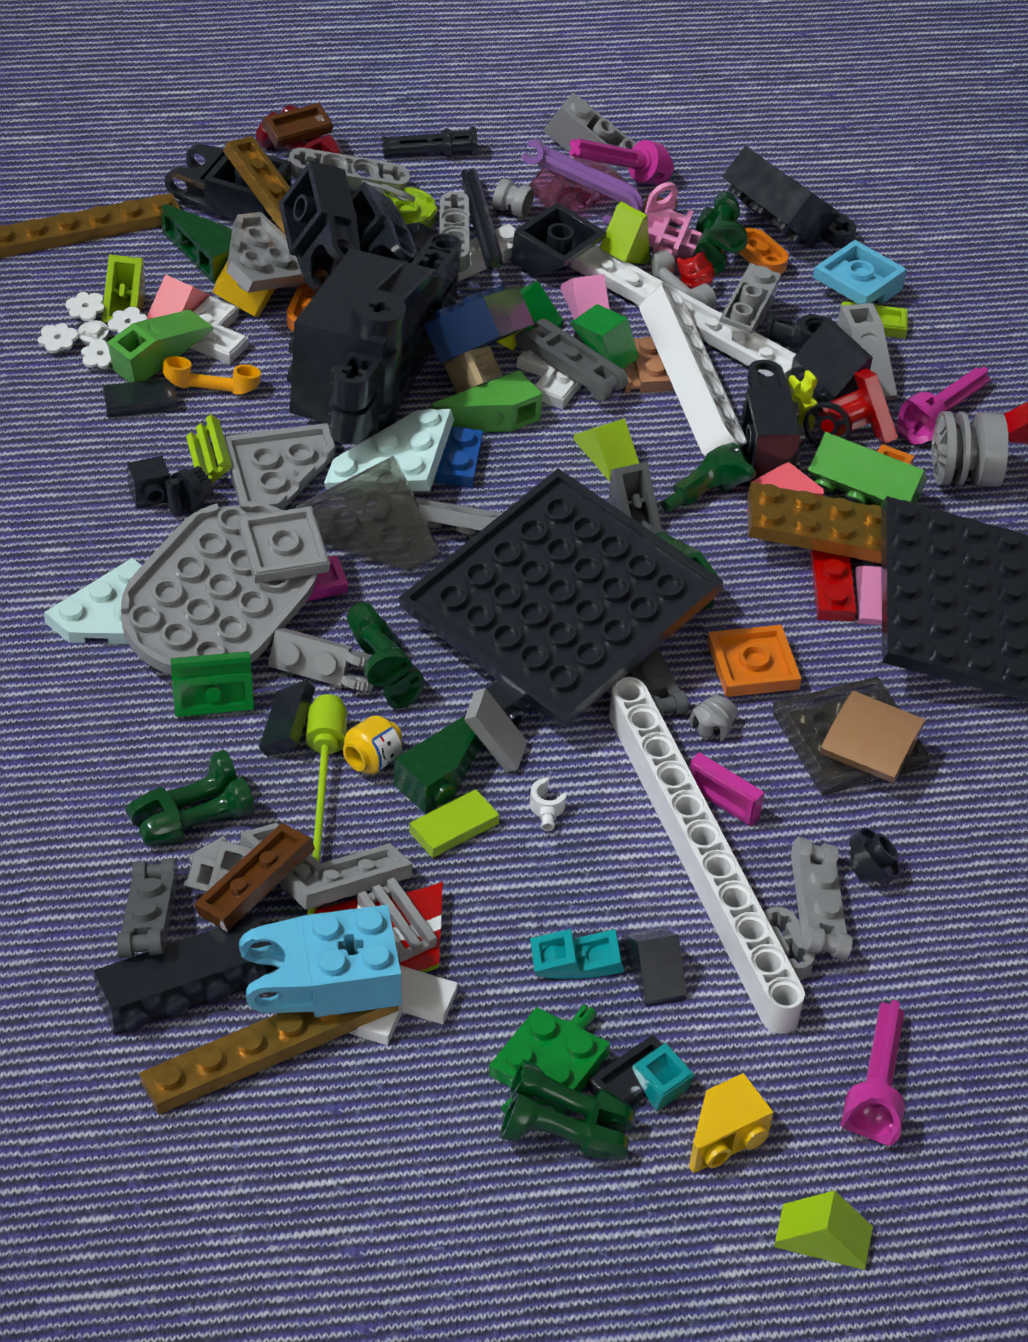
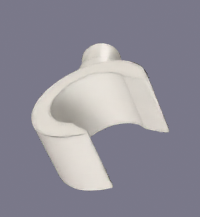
M542 778L534 782L530 793V808L534 814L540 817L542 821L541 828L544 831L554 829L556 817L565 810L567 796L566 792L551 801L540 798L548 792L549 778Z

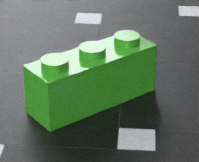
M825 432L808 469L812 480L822 487L824 491L833 493L835 489L847 493L846 497L849 500L865 505L867 502L881 506L886 496L917 504L927 482L925 470Z

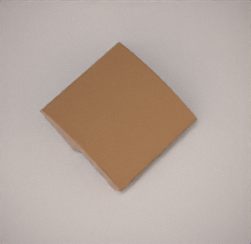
M852 691L821 746V754L895 783L907 756H910L926 723V719Z

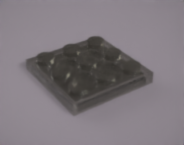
M878 676L773 703V716L822 796L884 780L821 754V746L852 691L898 708ZM919 739L911 755L907 756L898 776L928 768L931 757Z

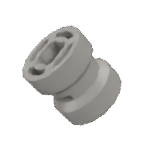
M503 178L495 189L492 206L494 209L502 212L512 210L513 215L526 218L533 205L534 188L527 185H522L518 188L513 181Z

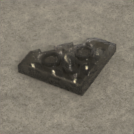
M394 456L296 506L297 508L312 506L323 543L408 572L442 556L399 462Z

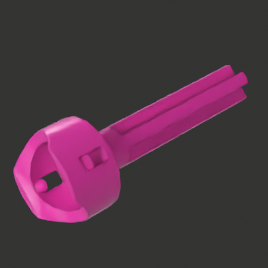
M579 138L577 140L572 139L569 143L571 146L570 156L627 167L631 177L636 182L661 185L670 179L674 171V164L668 151L659 142L642 140L632 149Z
M984 366L980 369L976 367L936 396L930 392L914 394L901 406L897 421L898 433L906 441L915 445L932 440L938 414L941 411H950L987 385L991 380L986 375L989 370Z
M892 1000L890 1004L881 1002L879 1005L866 1082L854 1085L847 1092L841 1120L842 1129L862 1135L886 1146L893 1145L900 1138L906 1106L901 1094L892 1088L905 1011L899 1008L900 1002Z

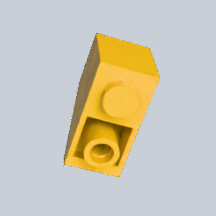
M744 1073L706 1090L689 1163V1168L693 1174L708 1166L709 1168H716L727 1161L731 1155L745 1148L747 1150L755 1149L768 1138L773 1111Z

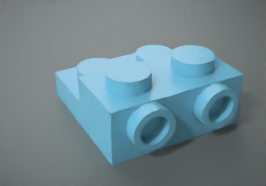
M854 240L815 266L813 278L857 304L872 303L875 300L883 304L903 290L907 269Z

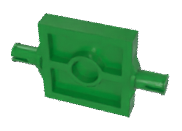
M583 1004L571 1021L562 1020L536 1007L489 1064V1077L511 1088L516 1070L524 1059L536 1064L546 1076L575 1091L581 1092L586 1086L588 1079L596 1073L610 1055V1042L586 1031L587 1027L597 1017L596 1011L591 1006L588 1009L587 1004ZM510 1097L505 1102V1104L501 1106V1110L504 1114L506 1113L507 1108L512 1101ZM534 1100L539 1104H545L563 1114L567 1110L563 1107L557 1106L552 1103H548L541 1100Z

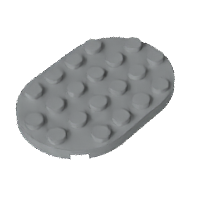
M240 501V504L237 506L218 508V504L210 505L186 518L138 569L124 590L121 601V623L124 636L132 650L150 666L172 675L170 658L249 651L251 663L254 662L273 642L275 629L285 628L307 602L314 591L318 574L254 583L238 528V517L283 510L260 502Z

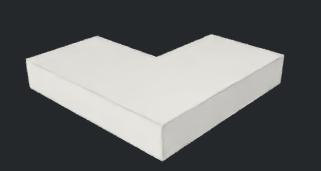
M209 296L193 311L212 325L214 330L190 347L191 349L230 365L249 346L247 336L227 328L239 317L237 306Z
M531 350L523 351L517 358V368L542 377L535 386L543 393L542 402L563 410L582 385Z
M400 965L402 1005L399 1006V1011L362 1025L358 1029L349 1032V1034L388 1045L402 1012L444 1024L457 994L458 983Z

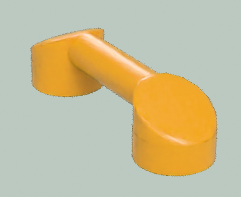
M171 356L163 361L164 376L180 388L195 387L229 391L240 395L254 390L259 386L261 380V370L252 365L243 364L236 366L233 370V378L191 373L192 364L184 357Z

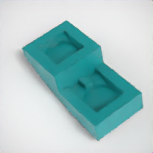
M571 929L530 938L536 977L581 979L624 972L616 929L574 938Z

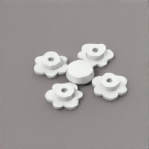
M80 292L77 294V298H70L66 301V308L69 310L71 318H80L88 322L82 324L78 332L74 328H68L65 323H60L56 326H44L41 329L42 336L38 338V343L40 346H45L47 352L58 353L59 351L72 348L73 341L79 336L81 342L87 346L81 350L84 366L105 369L112 363L106 342L109 330L119 334L132 323L147 320V316L140 314V310L136 307H128L124 311H115L113 318L108 321L107 326L104 322L94 320L97 314L105 310L102 304V295L98 293L88 295L86 292Z

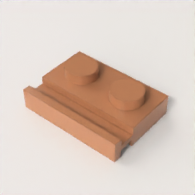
M652 337L634 338L639 358L623 369L629 381L624 387L625 394L630 393L631 389H639L640 393L674 391Z

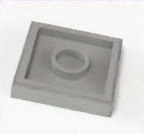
M312 506L238 517L239 532L255 584L329 572L330 562Z

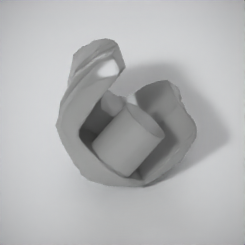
M713 694L694 708L689 717L690 726L693 728L699 725L698 733L702 737L712 736L714 727L717 726L720 728V741H722L729 734L738 714V709L728 699Z

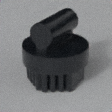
M199 466L191 470L182 469L172 474L171 479L165 481L170 513H181L184 509L192 511L202 506L204 500L213 496L212 481Z

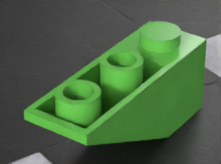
M190 309L132 323L107 342L113 370L129 383L146 381L163 368L165 358L180 356L214 330L213 326Z
M518 370L431 403V409H451L454 418L452 427L483 430V432H512L540 421L543 393Z

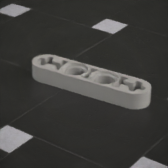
M307 148L293 149L287 160L291 161V176L295 179L298 178L310 160L345 169L348 184L353 189H358L362 181L365 180L380 185L383 183L404 191V187H407L410 179L409 171L397 163ZM356 171H365L371 177H362Z
M448 192L440 198V234L454 235L462 242L458 273L466 271L470 266L469 197L462 192Z

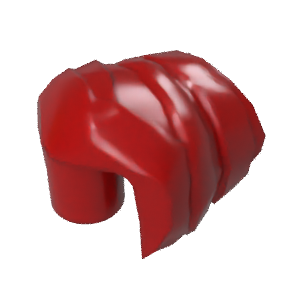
M704 252L698 253L692 258L685 259L680 257L676 259L678 270L681 274V281L690 289L702 284L710 286L713 282L715 269L710 261L707 260Z

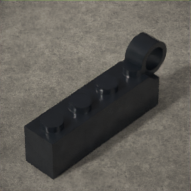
M257 915L239 920L228 932L218 927L168 944L164 954L150 955L148 951L93 970L96 998L113 1034L117 1035L128 1030H138L146 1024L159 1019L180 1015L188 1009L210 1001H220L230 994L247 989L251 982L265 974H269L273 970L279 969L276 966L261 965L247 961L241 956L239 950L241 937L249 930L262 926ZM257 942L250 947L260 948L271 945V943ZM266 992L265 994L272 997L278 992Z

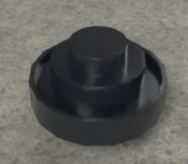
M861 828L849 838V846L851 848L849 850L851 857L849 865L857 877L862 880L868 879L873 882L876 881L881 885H887L900 875V867L897 862L899 858L898 852L882 833L876 834L869 828Z

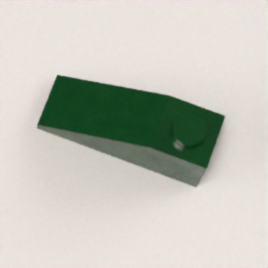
M162 205V233L215 284L228 261L232 229L171 205Z
M466 715L395 758L394 786L424 813L438 805L446 804L456 794L483 745L464 720Z

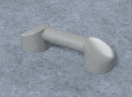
M667 249L653 253L651 270L654 277L669 283L674 288L703 304L715 308L717 299L711 286L702 284L690 289L673 274L676 264L673 255Z

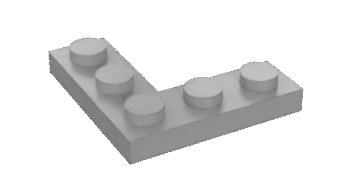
M274 823L241 832L240 845L252 847L253 850L278 824ZM390 843L321 864L313 856L309 855L279 885L306 910L320 907L323 904L342 898L355 896L362 891L372 890V887L378 884L387 886V880L393 877L397 882L411 878L413 863Z

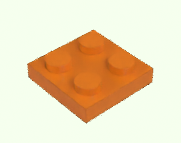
M782 625L708 632L707 644L725 697L800 689L801 676Z

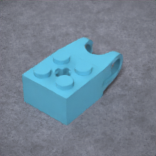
M388 904L304 915L251 929L239 941V950L242 958L257 964L272 965L279 968L275 972L265 974L248 985L246 1001L256 1011L264 1013L314 1012V1017H321L331 1014L336 1015L402 1005L401 971ZM257 942L271 943V945L260 948L250 947ZM278 992L275 996L269 998L258 997L261 993Z

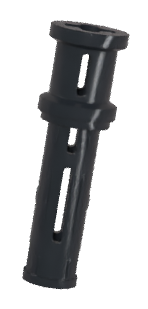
M470 126L469 130L450 131L449 128H444L438 134L382 136L383 157L442 152V155H446V157H451L452 153L471 152L472 155H477L478 140L476 127Z

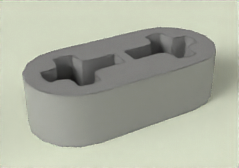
M771 907L765 910L764 913L770 925L777 926H773L772 929L786 956L788 957L789 951L793 956L789 961L798 979L802 981L808 978L812 972L815 953L804 950L801 927L797 917L792 911L783 907ZM779 929H785L784 936H782Z

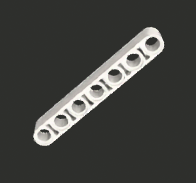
M662 282L639 305V309L700 450L706 456L708 452L718 446L732 442L742 448L747 442L746 437L680 293L672 285Z

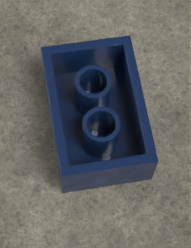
M505 284L494 289L490 288L483 292L474 293L462 299L463 302L447 306L432 313L434 320L424 324V327L440 363H443L469 350L486 347L534 325V321L519 287L506 289Z

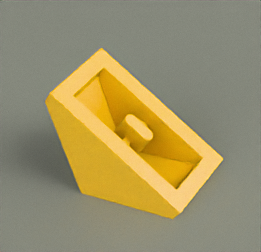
M227 261L215 282L212 293L259 318L275 289L249 293L241 289L237 282L227 273Z

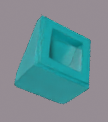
M667 1043L658 1047L632 1067L648 1100L656 1111H659L686 1092L695 1075Z

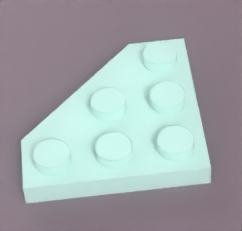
M451 409L416 410L334 458L324 482L328 494L430 491L454 422Z
M133 558L129 559L45 611V623L69 643H85L86 638L108 639L109 644H128L121 623V601L128 582L142 565Z

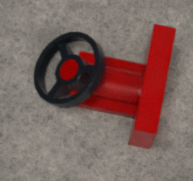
M867 368L854 373L859 390L830 402L817 403L809 409L804 417L803 426L805 435L812 444L819 447L821 441L815 438L810 431V414L818 420V429L823 436L825 432L835 436H841L846 433L844 439L848 440L853 430L870 423L875 437L882 442L888 443L898 439L876 373Z

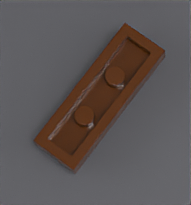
M284 823L278 825L194 903L198 915L228 932L315 850L311 837Z

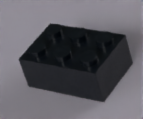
M746 145L722 175L731 185L728 188L730 193L741 200V203L751 211L760 214L774 228H779L797 245L804 241L813 248L836 219V216L811 192Z

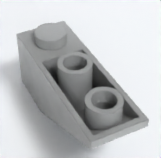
M574 92L543 130V132L567 151L571 150L570 141L572 139L577 140L578 138L632 149L636 145L635 141L629 139Z
M750 263L719 322L752 333L763 324L773 305L781 274L765 266Z
M874 304L840 306L837 325L873 357L870 370L878 375L885 399H897L885 332Z

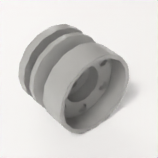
M941 411L938 414L931 444L933 472L938 486H947L951 481H953L955 486H962L965 484L968 473H970L974 486H1001L1005 477L1008 460V427L1006 418L1002 413L978 412L975 414L971 426L966 412H958L955 418L951 411Z

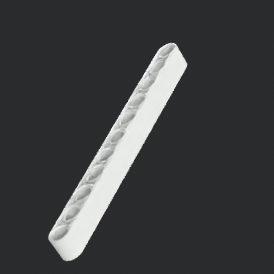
M623 677L612 687L609 719L762 1023L774 1033L785 1034L794 1031L799 1023L805 996L804 988L646 685L637 678Z

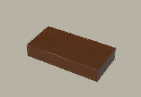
M320 102L264 117L262 122L263 128L276 148L332 133L334 126Z

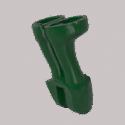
M727 191L720 192L714 198V208L706 207L701 212L695 226L696 231L702 233L696 242L695 256L698 253L704 252L707 260L710 261L715 269V275L723 272L726 267V255L722 249L730 253H738L745 249L748 240L746 230L736 222L740 216L739 203L736 197Z
M364 602L355 604L348 612L347 622L360 647L365 653L372 655L364 667V674L368 682L375 687L385 686L383 695L388 705L392 708L408 707L420 697L424 688V678L421 671L412 664L407 654L400 649L401 640L388 623L381 619L375 608L371 604Z
M220 750L210 756L208 774L204 778L189 785L167 791L163 787H158L131 802L125 810L133 825L140 827L139 835L147 847H155L184 842V830L195 825L229 817L241 818L255 812V803L246 781L241 777L237 778L229 754L225 750ZM212 799V800H210V801H208V802H206V803L200 804V805H198V806H195V807H192V808H189V809H185V810L178 811L179 809H181V808H183V807H186V806H189V805H192V804H195V803H199V802H202V801H206V800Z
M524 1059L521 1061L510 1088L509 1097L512 1101L507 1108L500 1130L501 1139L516 1142L529 1130L534 1129L565 1138L579 1145L580 1152L590 1157L609 1160L626 1159L630 1140L626 1135L618 1131H627L633 1127L636 1111L632 1106L604 1088H601L595 1097L575 1091L546 1076L536 1064ZM534 1100H541L563 1107L584 1116V1120L572 1118L543 1106Z

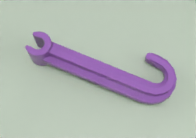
M534 138L527 142V145L536 148L538 151L537 156L524 152L521 157L527 164H538L619 202L622 201L642 212V196L631 184L549 148L540 139ZM604 215L602 218L603 222L609 225L612 216Z

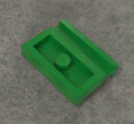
M249 651L170 658L175 717L254 710Z

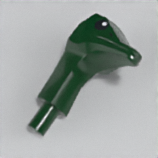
M733 442L718 446L707 453L700 466L672 487L674 493L662 500L661 506L665 512L670 513L681 505H691L702 494L714 487L723 491L733 489L739 484L755 478V469L748 463L740 446Z

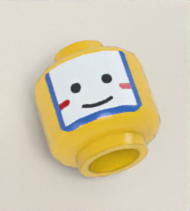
M370 716L347 731L344 738L343 755L345 760L354 770L365 774L378 773L395 762V758L400 756L403 750L402 733L399 727L382 716Z

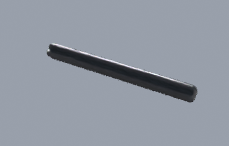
M473 168L470 171L464 169L461 172V182L464 193L469 197V210L485 266L490 270L494 267L500 269L503 266V255L478 172Z

